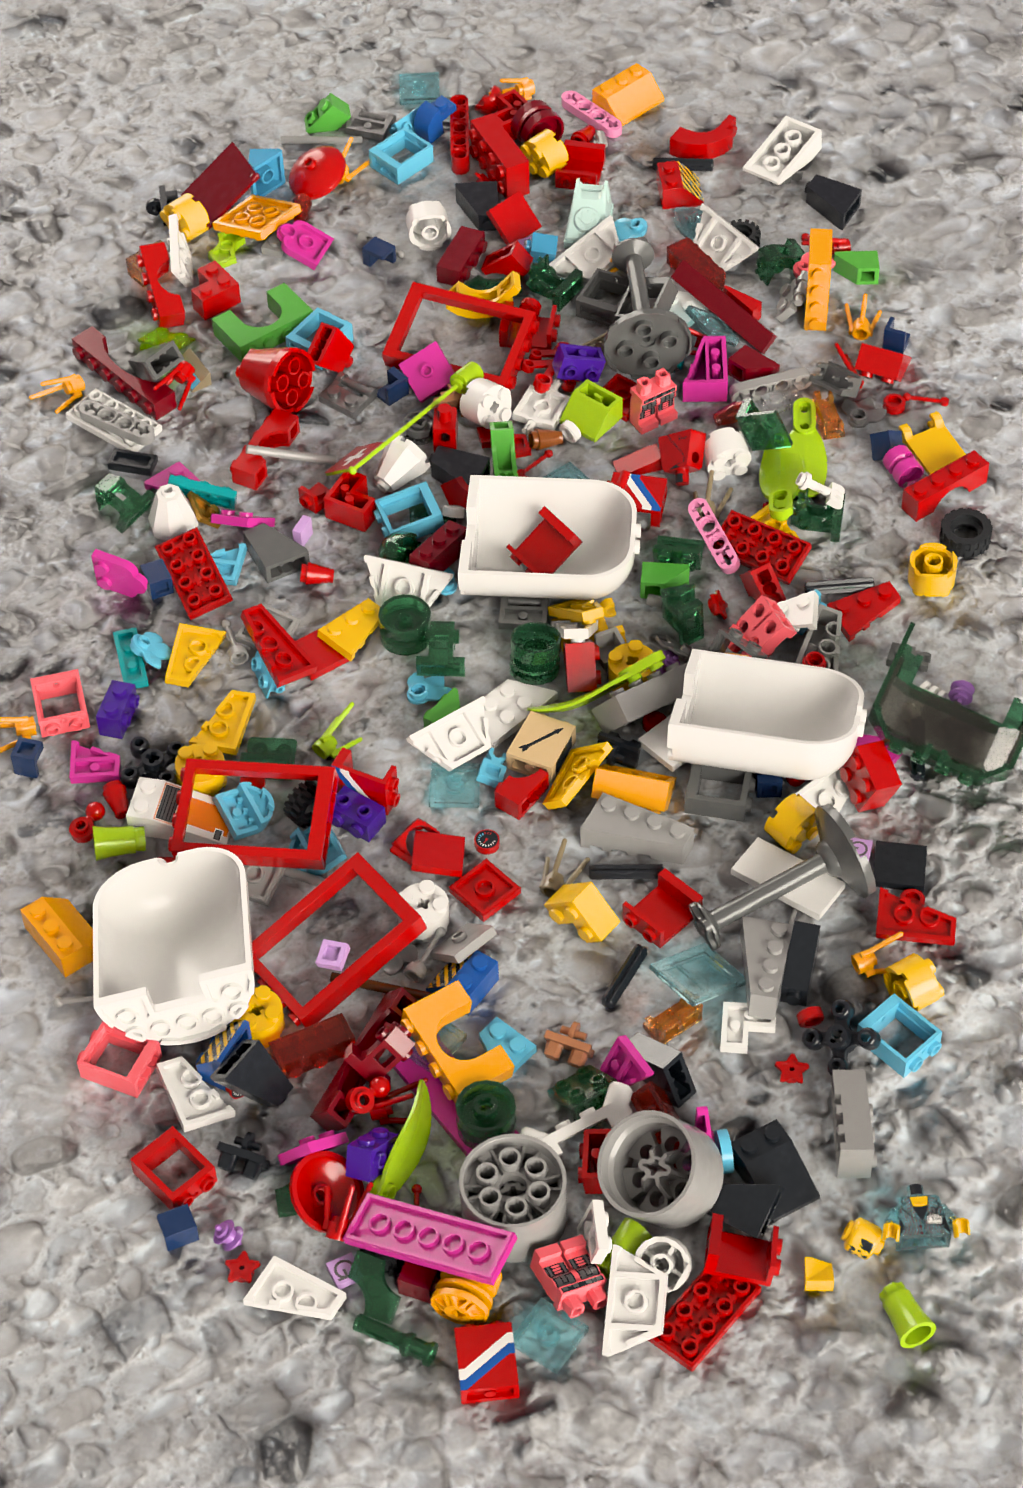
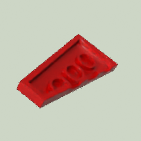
M262 604L242 610L241 619L277 688L316 673L317 665Z

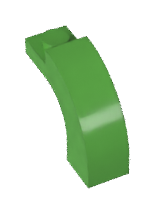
M512 421L489 422L494 476L518 477Z

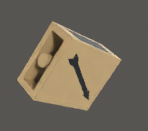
M530 711L506 752L507 769L530 776L541 768L549 773V783L552 784L576 742V726L566 721L548 717L545 714Z

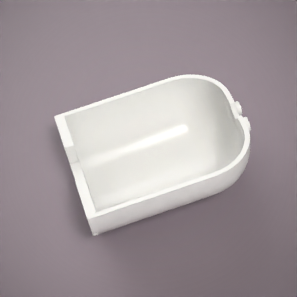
M470 475L466 505L465 540H462L458 568V583L461 595L592 600L609 595L627 579L633 566L634 556L640 553V540H636V538H641V524L637 523V509L634 500L621 487L606 481L591 479ZM545 506L583 542L553 574L526 573L527 567L523 563L518 566L509 557L512 553L506 546L510 544L515 550L544 520L538 512Z
M692 649L684 674L683 695L681 699H676L668 724V759L800 780H815L826 777L840 769L847 762L854 751L858 737H863L867 718V709H863V689L851 677L828 668Z
M202 847L178 852L176 860L166 863L162 858H153L129 865L112 875L101 886L93 903L94 1009L100 1018L109 1027L113 1028L115 1026L124 1031L125 1036L140 1042H144L146 1039L160 1041V1045H181L205 1040L226 1030V1025L234 1019L239 1020L249 1007L248 1003L254 994L255 986L248 883L241 860L228 850Z

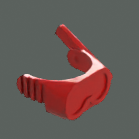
M417 818L391 843L390 852L411 866L412 856L406 846L408 833L413 830L421 831L423 829L427 832H440L427 822Z

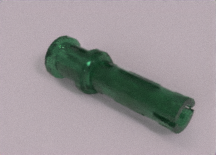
M361 1313L357 1315L353 1323L354 1331L398 1349L402 1356L406 1358L411 1356L418 1359L426 1367L433 1363L437 1355L438 1343L434 1341L429 1343L422 1340L414 1332L404 1333Z

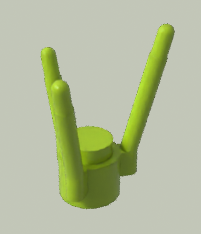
M354 702L349 703L339 717L337 716L323 735L312 745L313 751L320 758L326 759L330 756L334 759L342 747L349 749L362 741V737H358L336 749L338 742L331 735L350 712Z

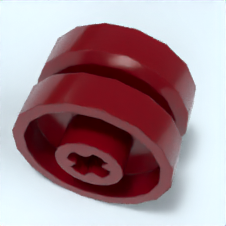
M533 100L524 104L518 109L511 123L512 133L523 144L544 129L553 131L556 134L553 137L557 141L561 140L564 133L562 119L542 100Z

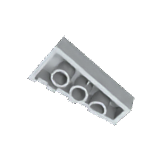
M819 604L817 630H808L796 659V664H802V659L805 655L816 651L824 656L826 668L838 671L842 622L841 611Z
M676 662L666 667V672L663 674L659 670L648 675V681L644 683L642 679H639L628 685L629 690L625 691L622 687L610 693L612 698L591 709L601 730L605 733L613 732L621 726L623 727L675 702L677 698L681 699L683 695L684 674L688 662L681 666Z
M832 1070L831 1096L837 1178H871L872 1168L877 1167V1153L874 1151L875 1129L871 1124V1120H873V1104H869L868 1097H871V1081L866 1080L865 1070Z

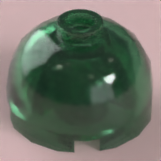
M397 531L391 533L383 539L378 549V557L409 564V555L421 545V542L417 541L416 537L418 536L411 532Z

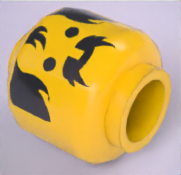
M862 1217L857 1218L855 1221L850 1220L841 1236V1240L844 1241L845 1250L864 1260L869 1259L873 1254L878 1256L885 1243L881 1239L882 1229Z

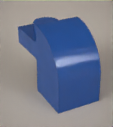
M443 95L431 104L427 101L423 102L414 118L416 135L432 144L444 134L442 121L457 110L456 104Z

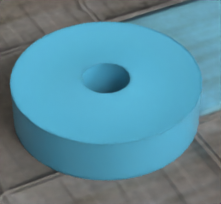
M715 1130L714 1140L721 1154L724 1174L733 1173L734 1160L728 1130Z

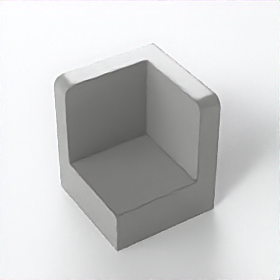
M617 627L594 635V644L599 646L600 660L598 661L604 670L608 669L609 652L625 643Z

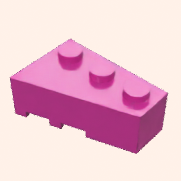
M703 336L695 354L694 362L691 364L687 378L683 382L682 402H727L726 336Z

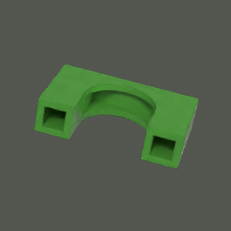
M285 283L266 291L268 308L279 318L269 326H248L231 310L212 318L214 336L240 362H242L245 355L252 348H274L286 341L285 337L313 312Z

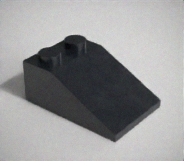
M777 1119L731 1142L734 1169L745 1184H776L785 1188L771 1219L773 1223L820 1199V1194L793 1141Z

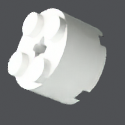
M422 201L410 205L406 215V226L411 242L417 245L419 249L425 251H432L442 247L443 243L449 240L451 236V226L447 212L439 201Z
M484 378L474 379L467 385L469 389L465 395L462 394L460 399V411L469 421L490 429L489 422L508 421L512 414L510 410L511 395L508 388Z
M726 427L710 433V438L705 441L703 460L708 473L710 470H714L713 479L719 481L725 478L726 475H743L748 470L747 466L751 461V454L742 432H736L734 428Z
M423 880L420 883L408 886L399 893L422 917L427 926V929L416 939H420L422 942H432L436 935L435 932L439 927H443L447 931L450 920L449 901L443 889L430 880Z

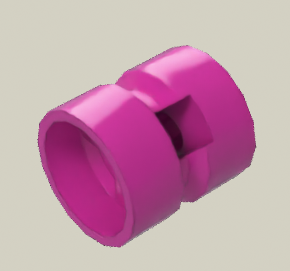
M905 445L893 447L883 458V465L892 474L893 479L901 488H907L916 483L924 475L923 467Z

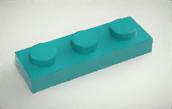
M170 474L168 484L178 486L186 498H188L187 494L192 491L210 504L235 510L237 491L230 487H219L211 485L206 481H195L182 475L175 476Z
M135 627L115 631L113 636L123 682L135 684L137 689L147 687L149 684L143 657L136 655L130 649L131 638L138 634Z

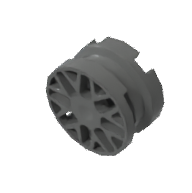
M417 410L407 414L404 417L403 426L421 411ZM427 412L405 430V440H412L415 445H425L433 440V416Z

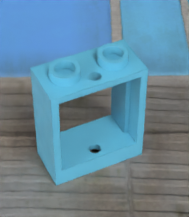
M405 127L368 150L370 167L397 185L434 162L433 145ZM404 148L415 154L402 163L392 158V156Z
M317 307L285 337L286 347H296L308 351L312 342L306 339L319 328L321 322L339 328L352 342L354 340L353 327L347 320H343ZM315 365L316 368L323 369V367Z
M426 481L374 500L377 509L373 511L378 524L382 523L383 527H381L383 536L385 540L390 539L393 548L434 533L444 525L443 515ZM420 503L424 504L429 515L428 517L393 530L388 520V515Z
M894 993L858 1024L857 1032L868 1027L879 1033L896 1018L921 1038L924 1043L907 1058L903 1057L882 1039L878 1048L870 1050L905 1078L911 1071L914 1073L919 1070L928 1056L933 1057L938 1053L942 1046V1031Z

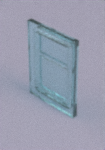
M706 943L654 962L649 966V969L660 980L692 1006L746 985L744 975L717 952L712 951Z

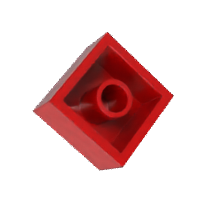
M883 740L856 746L850 758L839 769L840 777L845 782L850 793V800L855 805L858 813L885 806L902 785Z

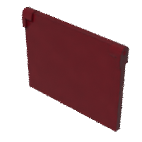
M231 142L181 196L189 193L194 196L192 199L195 202H201L209 217V223L206 224L209 227L207 231H209L213 227L212 222L224 215L256 183L260 175L254 170L236 144Z

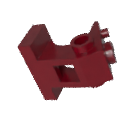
M395 1021L392 1024L385 1022L384 1026L375 1035L378 1040L370 1048L362 1051L352 1042L345 1048L344 1060L369 1083L373 1078L383 1076L391 1084V1077L387 1073L400 1061L405 1062L412 1055V1047L415 1043L409 1038L412 1034L404 1026ZM385 1047L392 1056L384 1063H380L375 1056Z

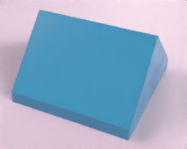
M250 149L249 163L260 175L256 183L250 187L251 195L264 197L286 183L282 150Z

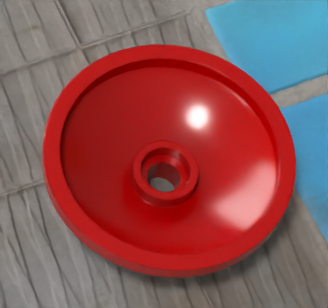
M319 146L306 151L296 160L290 171L289 186L291 191L303 200H315L329 194L337 187L345 174L346 161L343 154L332 146Z
M318 1151L302 1158L293 1169L289 1184L291 1201L298 1216L309 1227L321 1233H326L327 1231L322 1229L326 1185L330 1186L331 1221L333 1215L341 1217L350 1185H354L355 1190L347 1219L351 1220L365 1191L362 1180L346 1176V1158L331 1151Z

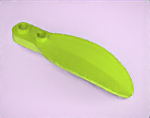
M799 398L793 404V429L788 436L798 450L804 473H811L812 480L825 485L827 456L824 442L816 430V405L809 398ZM806 488L804 491L800 490L797 496L814 497L819 493Z
M780 431L775 432L770 437L764 449L759 470V485L763 496L769 501L770 516L777 521H785L793 514V499L801 490L795 483L798 475L801 472L804 473V469L795 444L786 433Z
M658 650L619 672L617 678L585 695L557 704L528 707L527 711L555 713L582 707L606 695L627 681L631 684L641 679V673L648 669L651 672L658 670L664 666L662 661L666 657L662 650Z
M419 1079L410 1114L388 1156L382 1175H379L373 1182L371 1194L394 1199L397 1191L404 1185L418 1165L426 1149L431 1130L432 1114L429 1092L422 1079Z

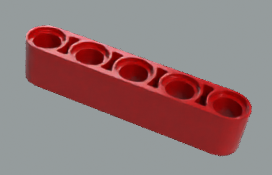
M457 94L450 99V101L456 104L457 108L450 115L451 170L456 175H464L470 170L468 98L465 95Z

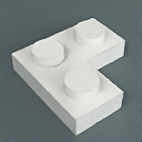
M723 1002L720 1052L747 1054L748 1031L775 1033L776 1017L774 1021L748 1016L747 1003Z
M603 1200L591 1201L576 1228L577 1236L583 1235L587 1242L586 1249L590 1255L591 1264H602L612 1249V1239L607 1233L609 1215L604 1210Z

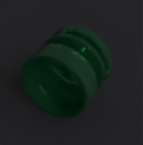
M527 622L514 628L510 635V674L515 680L529 685H543L552 682L557 678L560 671V632L555 627L542 622Z

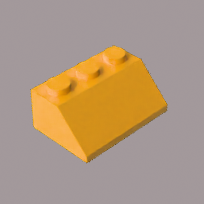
M638 63L592 89V102L622 122V126L664 101V96L651 72Z
M604 763L595 770L591 798H596L598 801L602 793H606L631 804L646 808L654 813L661 814V811L665 812L668 810L677 777L616 765L610 766Z
M40 897L20 909L25 929L65 978L93 961V929L68 899Z

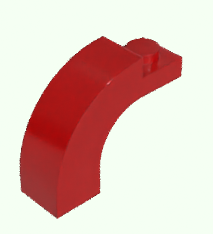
M728 115L716 129L709 132H694L679 127L670 137L669 154L678 158L714 159L724 155L733 148V138L737 133L736 117Z

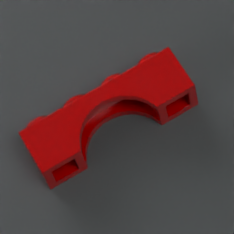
M165 242L139 246V255H136L137 267L142 269V284L147 286V302L151 303L153 307L151 308L152 319L157 321L159 329L181 326L185 322V310L181 296L166 291L158 281L164 274L169 272L170 259Z
M274 408L271 414L265 417L262 426L254 432L252 439L247 445L270 448L290 446L300 433L298 416ZM244 445L240 455L230 465L233 483L257 491L268 476L266 460L260 455L246 454L247 445Z
M975 450L903 489L901 509L914 521L921 520L933 513L941 499L951 490L957 487H964L968 492H971L987 483L989 462Z

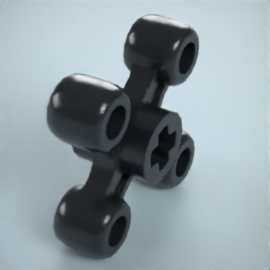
M135 737L130 742V750L134 758L141 759L142 761L136 767L127 766L122 769L120 773L122 784L127 789H134L139 777L165 780L178 785L176 774L166 769L170 764H175L178 750L185 746V744L180 741H174L169 744L166 751L161 752L158 749H150V744L145 737Z
M838 999L832 1004L831 1012L835 1023L826 1032H821L816 1028H809L802 1034V1042L810 1050L817 1051L826 1046L831 1048L832 1059L827 1065V1070L831 1076L832 1070H838L839 1066H841L839 1070H851V1065L848 1062V1053L852 1052L857 1046L863 1047L866 1050H875L881 1043L879 1033L872 1028H863L858 1032L851 1030L850 1020L855 1014V1008L846 999Z

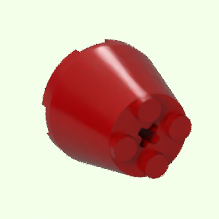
M252 348L236 368L235 374L239 378L240 385L244 391L272 410L275 408L288 413H297L307 404L314 389L311 386L312 372L315 371V365L310 354L300 348Z

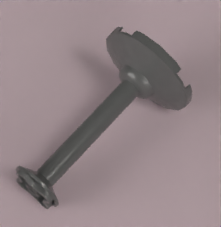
M645 237L629 238L614 244L612 262L617 269L627 272L633 312L625 314L609 327L604 337V357L610 368L615 372L619 370L622 373L629 374L631 379L634 380L643 376L651 379L655 377L656 371L661 368H665L669 374H672L678 369L677 365L684 360L685 356H689L692 348V335L685 320L671 311L650 308L644 269L651 265L654 259V249Z
M831 804L817 806L814 811L820 839L816 846V855L711 911H708L696 901L688 905L697 932L705 939L712 951L721 946L720 929L824 873L832 877H840L863 898H867L876 891L875 877L867 856H859L850 840L856 835L843 816Z

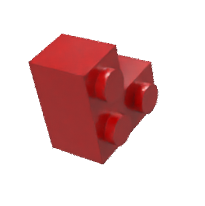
M513 89L497 96L498 112L494 113V116L510 137L515 140L517 138L511 131V123L518 109L528 103V101Z
M215 260L197 269L199 286L191 289L193 309L204 320L241 303L239 283Z
M344 472L323 498L325 517L366 532L375 521L373 511L376 510L375 498L368 496L367 476L360 473L352 475L349 472Z
M585 639L586 642L571 643V640L563 641L568 693L593 691L597 689V685H601V672L596 670L595 661L600 660L599 646L594 644L592 639Z

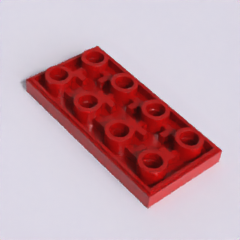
M734 510L730 511L721 525L741 565L753 569L770 562L778 581L787 585L791 583L812 549L811 543ZM716 541L713 545V548H722L724 546L725 541ZM725 554V555L723 556V557L729 559V557H728L727 554Z
M197 527L154 546L172 577L173 586L190 620L233 601Z
M702 1271L665 1313L663 1334L648 1341L693 1372L760 1294L761 1286L706 1274Z

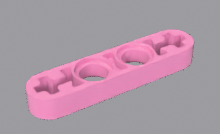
M570 90L562 94L561 105L564 109L588 125H592L597 131H604L605 136L609 138H616L622 134V122L575 91Z
M702 498L692 500L688 505L689 514L719 568L725 574L735 573L740 567V560L709 504ZM698 507H701L705 514L702 518L697 512ZM706 524H715L713 530L709 532L703 531ZM716 541H725L724 546L722 548H713V545ZM725 554L728 555L732 564H726V561L723 558Z

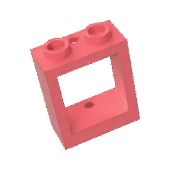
M78 669L30 679L42 738L90 728ZM77 693L81 711L44 717L41 700Z
M102 1021L99 1028L92 1032L86 1049L79 1053L77 1065L81 1078L138 1098L155 1070L156 1064L161 1060L162 1052L159 1041L146 1039L144 1042L133 1040L126 1037L124 1031L115 1026L111 1028ZM109 1043L140 1054L127 1077L95 1066Z

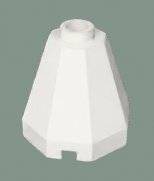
M400 435L385 447L374 476L376 487L384 493H392L425 473L431 466L430 462L425 463L427 459L426 454L411 440L401 441L402 436Z
M172 484L161 486L155 494L148 521L153 536L167 541L198 527V520L191 503L178 486Z

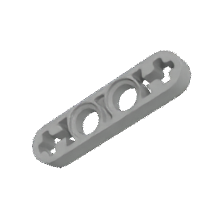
M801 367L733 384L728 389V396L733 404L742 405L803 390L812 384L809 381L811 374L807 368ZM785 381L781 386H776L779 382ZM764 386L762 390L755 391L757 388Z
M86 400L79 405L80 417L85 422L139 445H149L155 440L153 426L94 400ZM104 417H113L109 421L102 420ZM125 424L131 425V427L127 429L121 428V426Z

